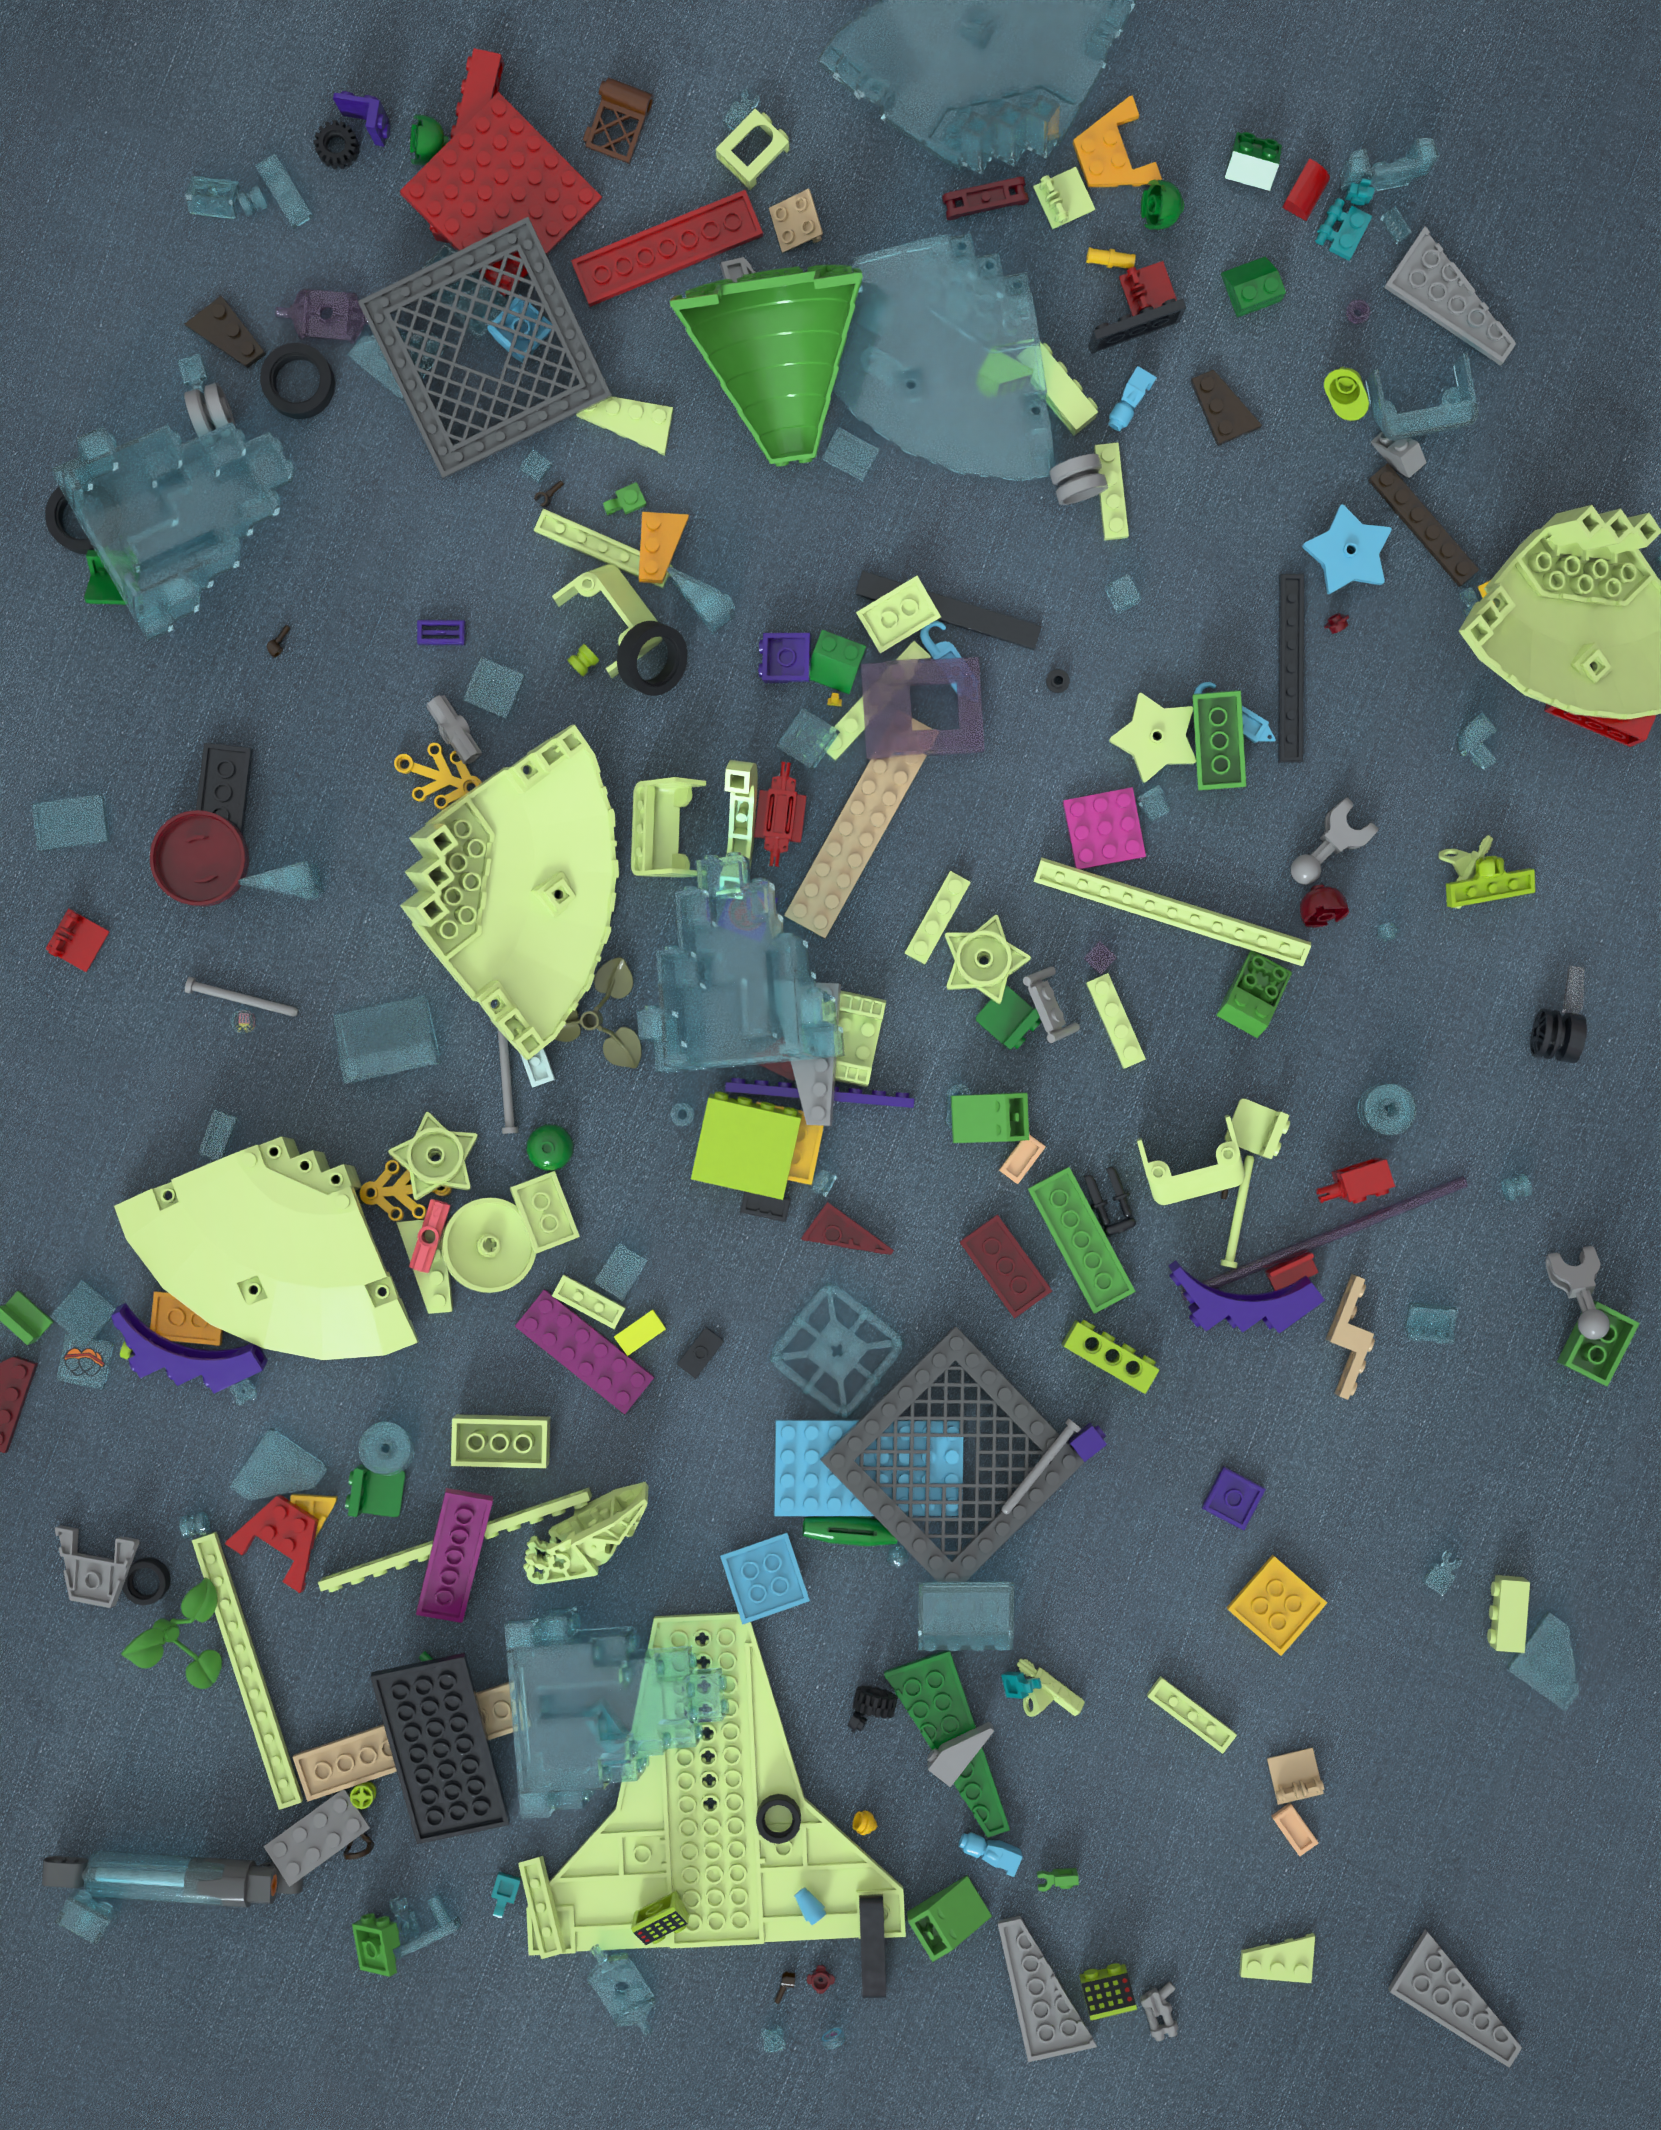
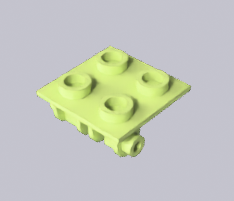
M1076 167L1052 178L1046 175L1040 179L1041 183L1033 186L1052 230L1095 210Z

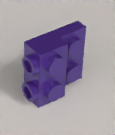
M763 633V640L759 642V652L763 654L762 663H759L758 670L762 681L765 683L810 682L811 634Z

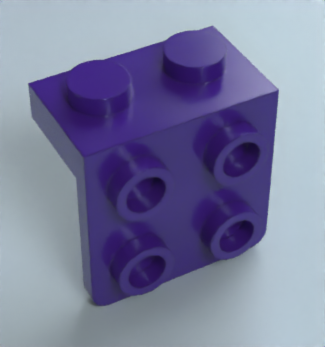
M347 91L334 93L333 100L343 116L366 120L365 127L374 144L385 146V140L390 136V124H388L389 118L380 100L371 95H365L364 97L355 96Z

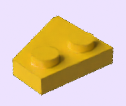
M292 1494L290 1502L319 1519L315 1538L338 1500V1496Z

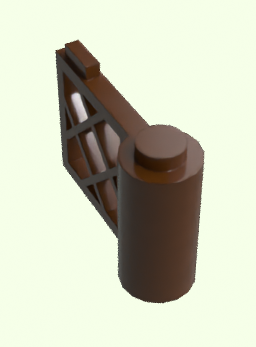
M608 78L606 81L601 82L599 88L601 102L592 128L587 126L583 141L586 142L585 147L630 164L643 125L650 113L654 94ZM605 108L614 111L617 120L604 125L602 120ZM629 118L638 120L636 129L626 133L622 122ZM620 124L624 135L612 141L607 129ZM605 131L609 143L601 147L593 144L595 135ZM625 139L630 146L627 156L617 153L614 147L615 144Z

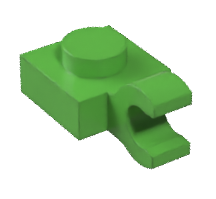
M637 482L615 491L617 498L603 503L607 516L621 509L627 515L647 506Z
M1076 1868L1053 1869V1872H1037L1038 1878L1046 1879L1044 1884H1038V1890L1042 1892L1049 1890L1053 1884L1061 1889L1073 1888V1885H1079Z

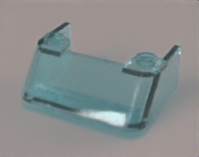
M1468 352L1463 353L1453 364L1457 387L1447 389L1441 397L1442 406L1397 414L1394 404L1384 400L1379 369L1373 370L1366 380L1370 408L1374 421L1386 438L1395 441L1466 428L1477 420L1479 411Z

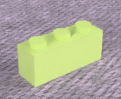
M1495 1575V1582L1491 1584V1594L1494 1597L1493 1605L1489 1608V1617L1492 1620L1491 1629H1488L1487 1639L1490 1646L1496 1651L1525 1653L1530 1582L1524 1577Z

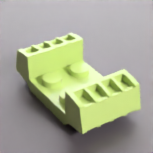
M841 991L835 1081L868 1088L886 1000Z

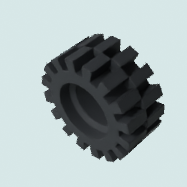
M332 120V125L329 122H325L326 127L320 126L318 128L320 133L316 132L314 135L316 138L314 140L315 150L319 158L326 166L329 167L331 165L336 170L337 166L345 169V164L350 167L352 165L351 160L356 161V154H359L360 151L358 148L359 142L354 131L342 121L338 124L337 120ZM335 137L345 140V148L339 153H333L328 149L329 141Z
M858 1686L855 1692L853 1708L862 1714L866 1713L868 1716L873 1715L876 1718L882 1717L885 1719L886 1717L892 1718L894 1717L898 1697L896 1694L887 1692L885 1689L872 1688V1686Z

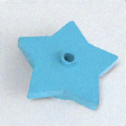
M1343 504L1339 506L1329 530L1302 545V548L1321 564L1324 570L1327 594H1332L1352 581L1382 585L1385 582L1379 553L1392 528L1364 525ZM1347 548H1350L1353 554H1349Z

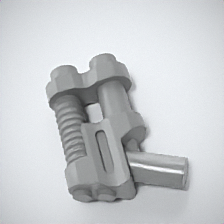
M1170 1981L1159 1992L1157 1988H1153L1140 1997L1141 2005L1146 2011L1145 2013L1150 2025L1151 2036L1156 2041H1162L1166 2033H1168L1169 2037H1174L1178 2034V2024L1173 2020L1171 2014L1172 2006L1165 2000L1176 1989ZM1159 2015H1162L1164 2020L1162 2025H1159L1156 2018Z

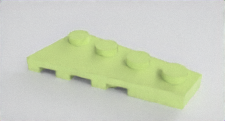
M424 1219L396 1222L410 1262L418 1240V1232L422 1228ZM427 1230L425 1232V1239L428 1242H433L436 1237L435 1233L432 1230ZM442 1239L438 1244L430 1272L425 1273L413 1269L428 1314L453 1311L450 1272L442 1256Z

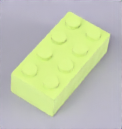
M456 1414L452 1418L451 1466L547 1468L549 1465L550 1417Z

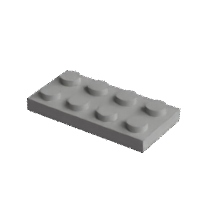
M344 1789L266 1844L264 1848L290 1887L371 1827L359 1808L352 1805L350 1795Z

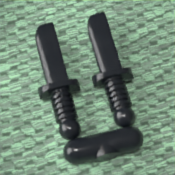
M1108 1167L1106 1170L1116 1195L1112 1197L1113 1201L1119 1200L1123 1215L1127 1219L1109 1225L1110 1219L1104 1206L1108 1204L1107 1199L1102 1200L1093 1176L1086 1175L1084 1178L1094 1203L1090 1205L1091 1209L1097 1208L1101 1224L1106 1226L1104 1228L1105 1235L1112 1236L1135 1227L1136 1220L1131 1217L1132 1211L1126 1198L1130 1196L1129 1191H1124L1116 1169Z

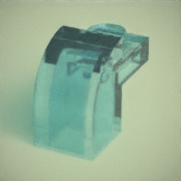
M1483 712L1462 727L1457 736V749L1461 757L1470 753L1473 763L1485 770L1496 763L1497 760L1483 742L1497 732V730Z

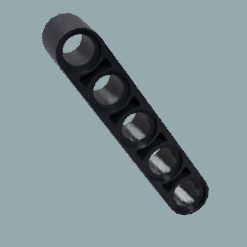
M883 1894L859 1895L863 1999L886 1998Z

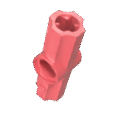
M435 1199L430 1200L422 1228L418 1232V1240L409 1265L410 1268L420 1272H430L438 1244L442 1239V1232L451 1207L450 1204ZM427 1230H432L435 1233L436 1237L433 1242H428L425 1239V1232Z

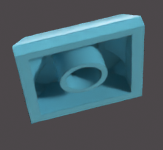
M515 298L509 310L521 314L525 301ZM529 303L525 316L537 320L539 311ZM502 311L492 322L500 324L504 312ZM508 313L504 326L516 330L520 318ZM544 316L542 317L541 322L552 325ZM524 319L520 332L532 336L535 323ZM489 325L487 327L488 331L509 352L514 334ZM540 325L536 338L544 340L551 333L552 329ZM518 336L515 349L527 352L530 340ZM534 341L530 353L531 355H533L534 350L540 345V343ZM515 352L512 354L515 359L523 363L525 356Z

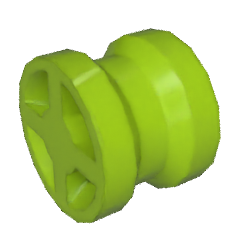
M371 1781L356 1785L350 1794L352 1805L359 1809L369 1807L376 1797V1786Z

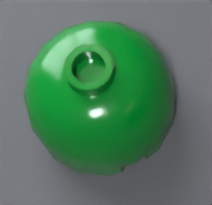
M415 114L413 119H418L417 125L412 124L410 136V152L413 153L415 151V159H411V162L415 165H426L448 143V136H444L442 126L433 117Z
M1151 180L1148 183L1151 184L1149 190H1144L1142 194L1141 217H1146L1148 224L1144 225L1149 230L1169 228L1176 223L1183 212L1184 200L1178 187L1173 183L1165 180Z
M546 1124L537 1127L530 1134L527 1140L526 1151L529 1160L536 1167L546 1171H554L562 1168L570 1161L574 1152V1143L565 1128L555 1124Z

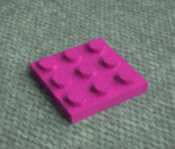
M1133 787L1063 800L1075 868L1081 870L1146 857Z

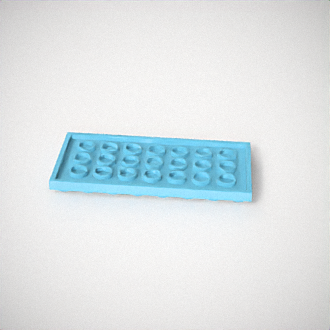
M775 1420L774 1516H874L820 1460L859 1420ZM898 1420L897 1433H910V1420ZM914 1420V1433H926L927 1420ZM931 1420L930 1433H943V1420ZM947 1420V1433H959V1420ZM893 1423L883 1433H893ZM881 1437L880 1449L893 1450V1437ZM897 1437V1450H909L910 1437ZM914 1437V1450H926V1437ZM930 1437L929 1483H963V1437ZM877 1439L866 1449H876ZM864 1453L863 1466H876V1453ZM880 1453V1466H893V1453ZM897 1453V1466H909V1454ZM913 1454V1466L926 1467V1454ZM860 1455L854 1460L858 1465L860 1464ZM864 1470L876 1483V1470ZM880 1470V1483H892L893 1470ZM897 1470L896 1483H909V1470ZM913 1470V1483H925L926 1470ZM880 1487L892 1499V1487ZM896 1487V1500H909V1487ZM913 1487V1500H925V1487ZM929 1487V1500H942V1487ZM946 1487V1500H958V1487ZM896 1504L908 1516V1504ZM913 1504L912 1516H925V1504ZM929 1504V1516H941V1504ZM946 1504L945 1516H958V1504Z

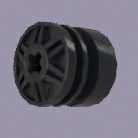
M1540 1009L1534 1020L1531 1032L1530 1049L1532 1056H1543L1545 1059H1551L1555 1055L1557 1061L1576 1063L1583 1052L1586 1041L1587 1022L1585 1016L1574 1013H1565L1562 1016L1560 1011L1557 1010L1551 1012L1550 1009Z

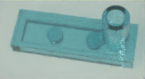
M440 1894L427 1900L438 1926L393 1949L396 1960L457 1931L461 1927L462 1923L458 1916L453 1919L450 1918Z

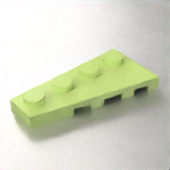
M610 397L576 414L577 417L604 429L611 430L619 436L629 438L664 456L666 454L673 407Z

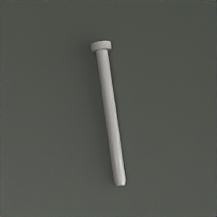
M188 977L185 984L186 993L192 994L193 991L293 1017L298 1015V1009L295 1007L199 983L193 977Z
M498 1030L505 1128H502V1134L519 1133L518 1127L514 1125L508 1040Z
M1069 1418L1065 1422L1067 1427L1003 1505L1001 1511L1006 1515L1013 1510L1073 1433L1080 1432L1081 1428Z

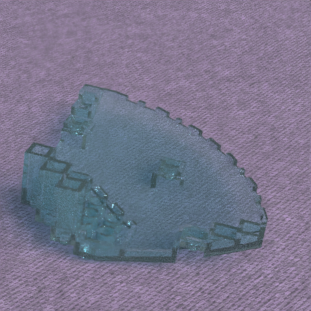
M879 0L872 7L869 8L867 6L864 8L862 15L853 22L849 20L835 32L818 56V64L856 98L860 100L862 97L880 106V118L928 152L960 170L965 166L982 174L993 157L1011 166H1015L1025 149L1047 159L1053 148L1060 145L1105 68L1107 52L1116 38L1120 37L1137 0Z
M971 233L948 237V234L924 238L854 257L853 264L849 266H852V271L854 268H860L863 278L856 297L855 309L833 387L836 396L847 405L852 414L858 420L868 424L888 441L891 440L901 447V450L930 460L931 463L945 466L958 474L965 475L967 473L980 475L981 477H1002V479L1016 481L1050 476L1049 471L1055 467L1052 431L1045 399L1047 388L1037 319L1027 272L1003 276L999 253L975 257ZM909 382H913L915 388L909 389L906 385ZM1038 408L1040 414L1034 415L1031 410Z

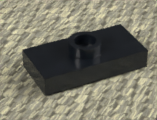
M744 1191L740 1213L786 1222L791 1198L784 1197L781 1200Z
M705 1327L677 1365L696 1379L724 1343V1340Z

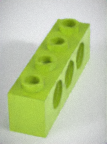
M1083 1319L1080 1323L1075 1320L1062 1342L1063 1347L1146 1394L1159 1372V1369L1154 1366L1156 1361L1146 1355L1140 1358L1134 1354L1136 1350L1125 1343L1121 1347L1114 1342L1116 1338L1105 1331L1102 1334L1094 1331L1095 1326ZM1089 1337L1097 1339V1345L1092 1349L1085 1347V1341ZM1110 1349H1116L1117 1357L1112 1361L1106 1360V1352ZM1136 1361L1138 1364L1136 1371L1132 1373L1127 1372V1363Z

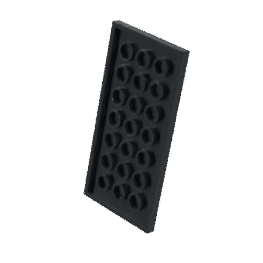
M461 1653L372 1672L370 1678L416 1843L422 1844L509 1825V1814L466 1654Z

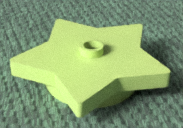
M1139 693L1132 721L1113 735L1109 742L1134 757L1143 783L1147 782L1165 765L1196 763V758L1186 737L1193 707L1164 709L1144 694ZM1154 732L1161 736L1160 740L1156 741L1153 739Z
M998 915L993 916L973 933H945L946 941L955 960L947 983V989L976 988L997 1004H1001L1008 976L1029 962L1031 957L1006 941ZM980 958H988V964H980Z
M426 1112L416 1135L412 1139L390 1149L388 1152L391 1157L410 1172L414 1200H418L441 1186L462 1190L471 1189L465 1161L478 1136L476 1133L448 1131L429 1112ZM434 1155H438L441 1158L439 1161H431Z

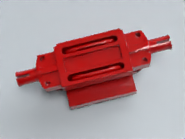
M781 762L780 776L772 777L771 789L768 791L760 790L754 838L765 839L764 849L771 852L769 866L772 867L774 857L775 867H779L780 853L788 852L789 842L801 843L807 796L797 795V792H795L796 780L789 777L791 767L789 762H787L786 771V763Z

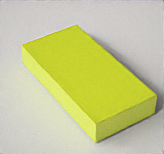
M652 1309L615 1335L614 1338L628 1356L666 1330V1327Z

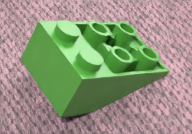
M1250 950L1225 995L1216 1016L1258 1038L1268 1027L1292 972Z
M1010 1092L951 1096L953 1143L1029 1140L1027 1093Z
M968 1875L907 1911L908 1922L932 1962L955 1949L992 1917Z

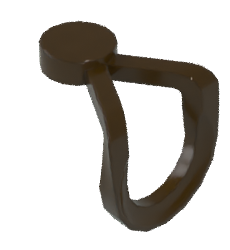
M363 1833L360 1837L366 1841L367 1847L360 1852L349 1853L353 1844L352 1841L343 1852L344 1859L352 1860L366 1856L373 1850L374 1842Z

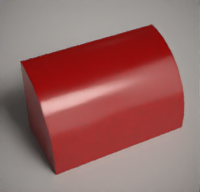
M1309 158L1282 208L1307 221L1330 180L1328 172L1319 163Z

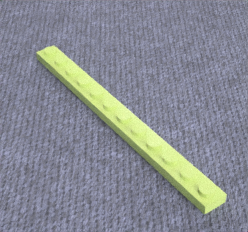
M1042 857L1034 877V882L1300 966L1304 965L1311 948V942Z
M590 1488L488 1521L484 1535L485 1539L499 1535L498 1531L507 1529L508 1532L519 1529L522 1523L528 1521L530 1524L543 1520V1516L552 1514V1517L561 1515L566 1512V1508L572 1506L575 1509L582 1508L588 1505L587 1501H590L592 1498ZM433 1540L323 1577L318 1582L321 1591L328 1589L329 1592H334L343 1588L342 1584L351 1582V1585L364 1581L365 1576L373 1574L374 1577H378L387 1573L389 1568L395 1567L398 1570L410 1565L409 1561L418 1559V1562L428 1560Z
M217 1531L192 1540L203 1577L210 1579L217 1592L218 1602L215 1614L278 1809L299 1804L303 1801V1797Z

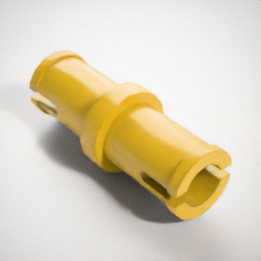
M1089 247L1086 263L1106 265L1107 268L1114 266L1130 269L1134 267L1136 255L1115 252V249L1107 251Z

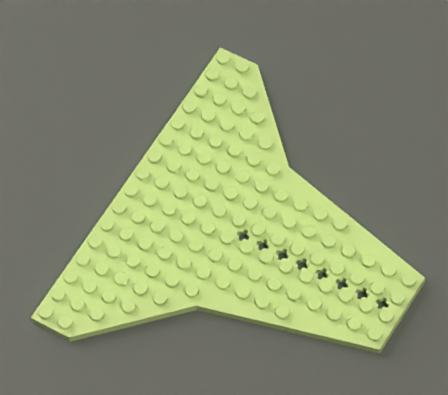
M739 1612L654 1616L617 1807L549 1881L566 1952L562 1954L595 1950L655 1947L690 1948L857 1937L860 1939L859 1895L883 1894L884 1938L906 1937L903 1886L804 1797L752 1622L742 1625ZM702 1632L709 1637L705 1644H701L700 1640H696V1636H699ZM701 1656H706V1659L710 1660L706 1668H702V1665L697 1663ZM702 1680H707L708 1683H711L707 1691H703L702 1687H698V1683H702ZM704 1703L712 1706L713 1710H709L708 1715H704V1711L699 1710V1707H702ZM705 1727H709L714 1733L710 1734V1738H705V1734H701L700 1731L704 1730ZM707 1750L715 1755V1757L711 1758L710 1762H707L706 1758L701 1756ZM707 1774H711L712 1777L716 1778V1780L712 1781V1785H708L707 1781H703ZM775 1794L787 1795L794 1799L801 1813V1824L798 1833L790 1841L781 1844L770 1843L764 1839L758 1832L756 1825L757 1810L761 1802L770 1795ZM708 1798H713V1800L717 1801V1804H714L712 1809H709V1806L704 1804V1801H707ZM772 1806L765 1814V1824L774 1832L786 1831L792 1824V1813L785 1806ZM804 1887L825 1906L824 1910L827 1913L814 1925H811L809 1921L806 1922L794 1897ZM677 1891L690 1915L687 1927L679 1933L671 1932L665 1935V1939L657 1944L650 1943L645 1945L631 1930L635 1911ZM527 1905L529 1955H540L529 1906Z

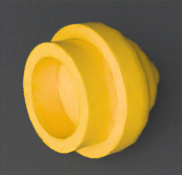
M859 1811L855 1814L852 1826L858 1834H870L878 1827L871 1812Z

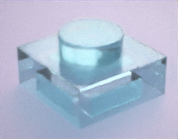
M822 1169L821 1173L819 1172L815 1176L811 1190L826 1197L837 1176Z

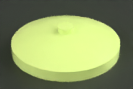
M482 1198L465 1204L451 1216L442 1236V1256L448 1271L460 1284L477 1292L494 1293L513 1287L528 1274L536 1257L517 1206L503 1199Z

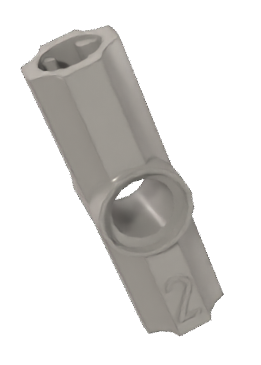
M439 695L427 703V709L439 725L438 729L441 737L447 744L452 745L463 764H470L479 758L482 752L470 735V729L466 720L461 715H457L445 695Z

